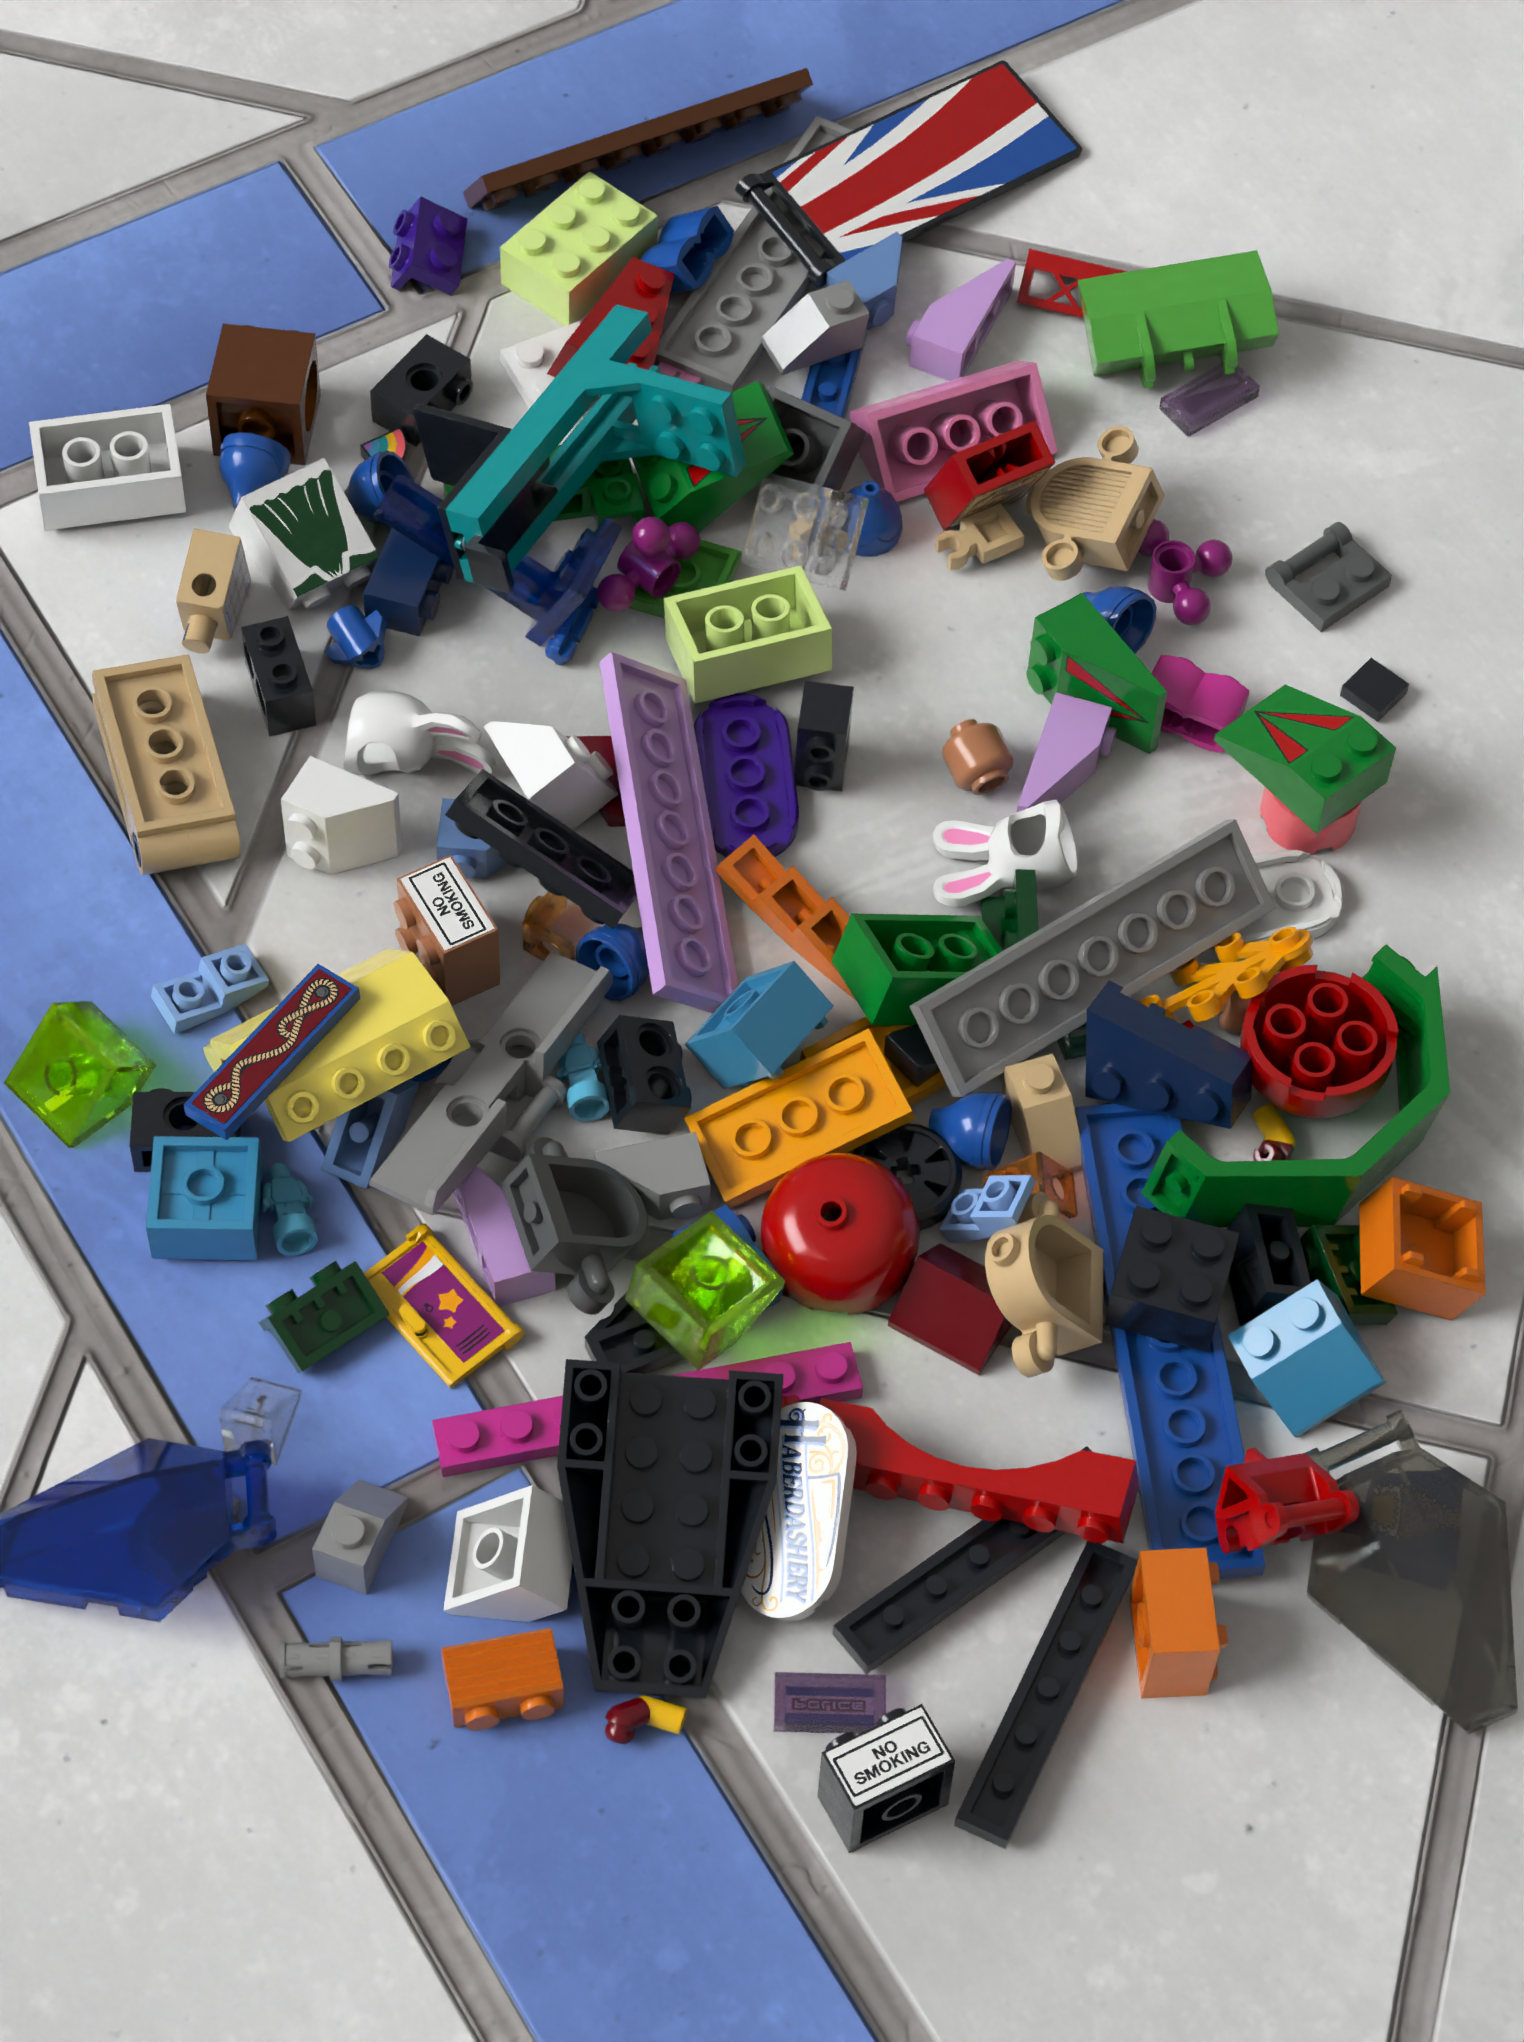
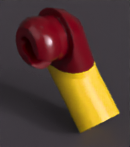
M1273 1104L1263 1105L1252 1116L1264 1136L1259 1149L1255 1148L1253 1152V1160H1290L1296 1146L1295 1138Z
M646 1695L639 1696L613 1705L605 1716L608 1723L605 1726L604 1733L607 1739L620 1744H628L634 1738L635 1728L644 1725L680 1735L688 1708Z

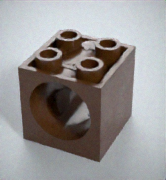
M222 325L206 392L213 456H220L224 437L233 433H251L270 438L287 448L291 454L290 464H306L321 396L315 333L261 328L250 325Z

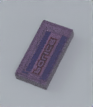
M1221 363L1160 399L1159 409L1189 437L1257 398L1260 386L1239 365L1237 368H1234L1235 374L1225 375Z
M775 1672L773 1732H854L855 1734H860L875 1727L876 1722L886 1714V1675Z

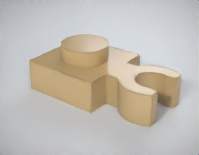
M999 503L961 519L959 531L948 530L940 533L936 537L935 550L937 553L947 549L956 550V552L948 555L947 567L949 570H957L964 567L969 557L974 555L978 557L982 564H985L1023 548L1025 535L1004 506Z

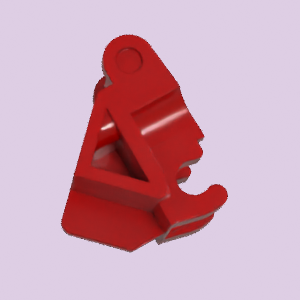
M1251 1448L1246 1452L1244 1463L1229 1465L1225 1469L1215 1510L1220 1547L1223 1553L1228 1554L1239 1552L1242 1550V1547H1247L1248 1551H1252L1270 1544L1288 1543L1290 1539L1298 1537L1300 1542L1308 1541L1321 1535L1339 1531L1356 1521L1359 1515V1503L1352 1491H1339L1337 1481L1306 1453L1267 1459L1259 1450Z

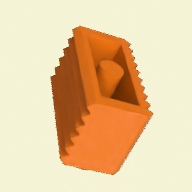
M552 1628L441 1648L442 1664L454 1727L460 1728L466 1725L470 1730H485L497 1725L500 1721L499 1719L504 1720L508 1717L515 1718L518 1715H522V1718L526 1720H539L552 1715L555 1709L559 1710L564 1707L563 1681Z

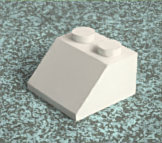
M491 721L484 726L527 798L572 830L618 795L608 779L613 775L609 764L597 751L590 754L585 745L575 735L567 738L554 727Z
M310 756L281 798L287 856L304 868H316L332 875L396 858L403 850L399 795L397 792Z
M531 1485L457 1511L443 1611L458 1616L531 1622L567 1610L573 1559L563 1501Z

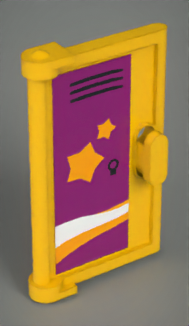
M423 1223L406 1235L407 1241L372 1266L364 1275L390 1315L386 1318L448 1387L453 1388L499 1351L504 1349L507 1352L524 1337L526 1331L506 1315L435 1238L433 1230L426 1223ZM426 1330V1334L423 1336L415 1335V1332L419 1334Z

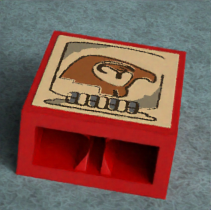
M1034 420L953 454L923 490L943 531L959 525L961 519L999 503L1004 506L1023 498L1056 462Z

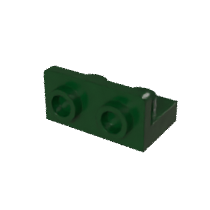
M1015 869L1012 889H1004L1003 897H986L981 900V919L1003 951L1039 930L1035 870Z
M1312 1225L1300 1237L1310 1282L1312 1283L1318 1279L1337 1294L1354 1325H1387L1398 1315L1394 1304L1361 1295L1359 1225Z
M334 1261L309 1277L314 1287L297 1297L294 1290L291 1289L266 1305L271 1315L258 1323L263 1331L270 1329L297 1373L304 1371L390 1315L356 1261L342 1269L337 1261Z

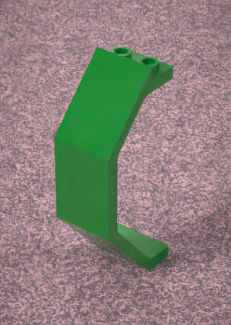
M1386 944L1373 956L1371 968L1362 977L1385 997L1397 1021L1398 1036L1395 1059L1399 1113L1355 1154L1344 1159L1226 1162L1211 1157L1185 1133L1179 1130L1166 1141L1141 1194L1163 1213L1219 1228H1228L1245 1204L1293 1208L1297 1227L1335 1225L1420 1145L1450 1094L1438 967L1436 966L1428 975L1423 976L1408 959L1400 956Z

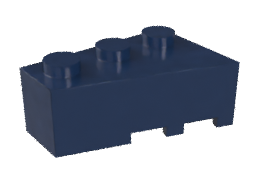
M1109 980L1087 1008L1085 1097L1231 1129L1251 1100L1252 1065L1249 1053L1197 1025L1191 1030L1164 1016L1166 1009L1154 1003H1151L1149 1007L1122 994L1123 987Z

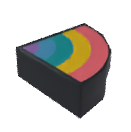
M401 427L361 444L362 458L367 460L372 455L387 450L395 452L405 461L407 443Z

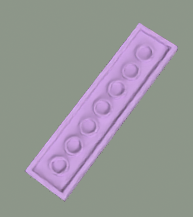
M611 652L599 663L652 993L658 997L714 1013L737 988L738 979L720 876L714 870L718 864L686 679Z

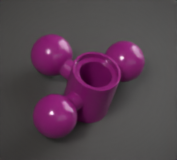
M646 517L638 521L632 531V541L624 548L618 559L617 569L624 575L610 574L602 579L597 589L600 604L612 612L624 611L633 603L635 588L638 586L654 598L665 595L676 583L681 572V564L675 559H690L700 548L701 538L697 529L685 522L675 523L668 528L667 524L657 517Z
M1154 519L1138 550L1139 553L1145 556H1152L1148 590L1155 599L1164 603H1173L1174 614L1183 624L1191 626L1201 624L1210 614L1211 602L1204 591L1198 588H1190L1192 575L1196 572H1201L1208 577H1219L1225 574L1230 569L1233 561L1231 549L1223 541L1212 539L1202 543L1198 547L1196 554H1194L1192 548L1181 541L1170 540L1169 530L1166 525Z

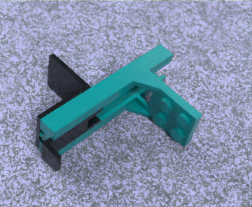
M616 304L513 429L419 403L414 408L413 414L431 478L435 481L454 486L437 508L457 578L509 593L515 585L511 572L602 461L659 455L671 460L737 477L746 466L732 393L661 374V369L658 366L652 365L648 370L638 368L637 364L631 362L625 364L652 332L647 312ZM599 395H602L599 398V400L594 404V406L590 409V411L585 415V417L580 421V423L576 426V428L571 432V434L566 438L562 445L557 449L553 456L549 458L550 454L560 444V442L574 427V425L583 416V414L588 410V408L597 399V397ZM636 419L638 426L632 424Z

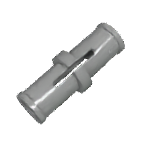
M330 1637V1642H280V1678L330 1676L331 1681H342V1676H390L393 1674L392 1640L356 1642L342 1641V1637Z

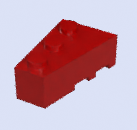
M632 257L566 341L547 374L553 377L559 374L616 304L649 314L652 332L625 363L631 362L637 364L638 368L648 370L655 362L675 274Z

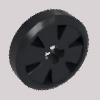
M907 1123L855 1148L852 1154L864 1156L878 1162L890 1170L896 1177L897 1171L906 1170L907 1175L913 1177V1182L910 1184H904L901 1177L897 1178L902 1182L912 1199L919 1219L920 1230L932 1227L942 1221L951 1208L953 1200L959 1195L962 1183V1166L959 1156L953 1152L939 1133L928 1127Z

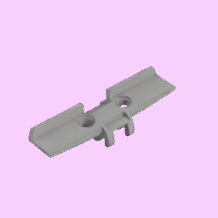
M551 951L482 1039L468 1040L470 1048L457 1054L432 1084L426 1098V1110L369 1180V1185L426 1213L434 1215L488 1152L515 1162L520 1161L526 1151L525 1142L553 1106L561 1107L567 1100V1088L560 1080L549 1075V1073L565 1054L613 984L611 971L602 966L595 971ZM516 1045H524L532 1049L534 1053L526 1058H515L510 1056L507 1050ZM525 1094L533 1097L509 1130L506 1129L507 1102L504 1101L505 1098L509 1097L520 1101Z

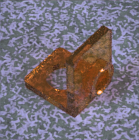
M547 892L544 897L537 896L529 905L525 914V920L522 922L523 950L542 961L550 954V951L543 945L542 941L552 944L562 956L575 961V946L573 943L549 930L567 907V898L565 896H557L550 892Z
M1040 1151L986 1173L983 1177L985 1186L989 1176L1032 1175L1036 1183L1031 1194L1043 1192L1050 1200L1057 1203L1059 1213L1069 1219L1078 1216L1073 1173ZM1053 1175L1062 1186L1064 1199H1061L1055 1191L1052 1181Z

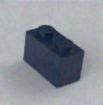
M398 522L393 523L363 592L365 617L377 609L387 621V629L420 637L426 620H433L437 614L440 602L439 590L442 583L449 584L454 572L445 534Z

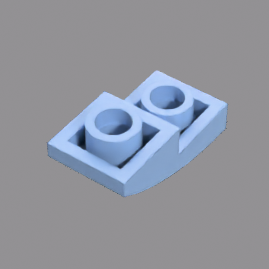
M245 943L201 957L198 971L154 984L151 998L172 1032L176 1034L205 1023L237 1007L268 986L269 979Z
M1032 1175L989 1176L983 1189H960L959 1195L953 1200L951 1208L940 1227V1232L949 1243L969 1242L990 1238L996 1231L1017 1224L1036 1183Z

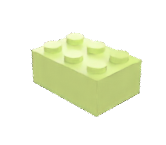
M589 171L500 247L501 284L562 325L566 326L575 323L592 310L632 257L641 260L644 253L651 246L657 244L658 215Z
M801 565L664 598L666 641L683 679H686L687 688L695 704L832 670V628Z

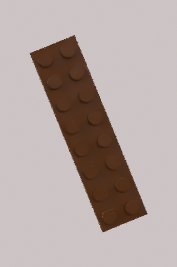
M808 68L482 175L463 192L469 209L482 205L485 212L491 211L510 203L509 199L518 196L521 191H523L525 198L533 197L550 190L551 185L561 181L560 178H564L566 184L577 182L587 172L601 168L602 164H604L606 171H610L631 162L630 159L641 155L642 151L645 152L646 158L666 152L671 149V145L682 141L683 137L686 144H691L711 136L710 132L723 127L722 124H724L725 130L729 131L750 123L751 118L759 116L763 112L765 118L778 115L789 110L790 105L802 101L801 93L813 85Z

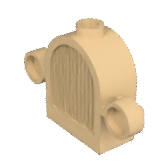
M1112 427L1100 436L1097 446L1102 459L1081 457L1064 461L1045 473L1027 495L1026 510L1028 514L1033 516L1047 544L1042 553V563L1048 575L1054 580L1065 581L1075 577L1081 571L1083 563L1129 571L1147 534L1148 528L1165 497L1153 468L1130 464L1137 457L1139 447L1132 431L1127 427Z
M1036 1192L1030 1194L1019 1217L1018 1224L996 1231L990 1237L985 1253L986 1275L992 1296L1005 1318L1022 1332V1335L1016 1337L1013 1341L1012 1356L1019 1372L1027 1378L1051 1371L1056 1354L1061 1356L1100 1344L1103 1337V1249L1059 1219V1206L1055 1201L1050 1200L1045 1193Z

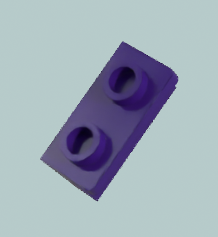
M421 196L408 211L402 210L393 228V234L397 235V241L389 260V268L393 270L390 286L400 291L407 281L413 278L451 296L460 284L468 218Z

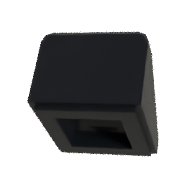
M918 1024L893 1031L885 1037L884 1055L916 1088L940 1072Z

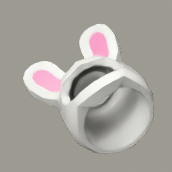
M385 690L371 691L358 697L351 710L343 766L345 771L352 774L373 775L392 770L403 771L404 773L420 770L430 758L451 761L476 774L482 769L492 774L496 768V762L486 749L477 745L482 733L474 723L466 717L457 714L432 713L421 700L409 694Z
M1057 800L1045 801L1028 809L1013 813L997 822L994 827L950 820L943 821L937 825L933 832L934 845L943 856L975 861L989 860L988 864L975 869L946 874L936 879L933 887L934 897L944 905L966 906L988 897L1001 888L1010 887L1012 889L1015 869L1035 870L1037 892L1066 885L1078 874V856L1074 835L1068 817Z

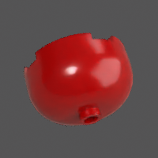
M1318 965L1297 966L1275 974L1268 982V987L1259 995L1251 998L1242 1025L1240 1048L1247 1051L1251 1057L1253 1086L1268 1102L1292 1115L1309 1119H1329L1343 1116L1356 1111L1368 1103L1385 1084L1396 1054L1397 1021L1385 997L1372 984L1360 976L1352 973L1351 978L1333 972L1317 970Z
M830 1153L816 1156L800 1163L786 1173L773 1188L766 1201L760 1227L763 1253L778 1273L783 1283L782 1289L784 1292L810 1310L815 1308L828 1312H847L848 1315L873 1309L889 1300L902 1288L914 1266L921 1232L914 1204L902 1182L890 1170L878 1162L850 1153ZM828 1210L835 1221L824 1220V1213Z

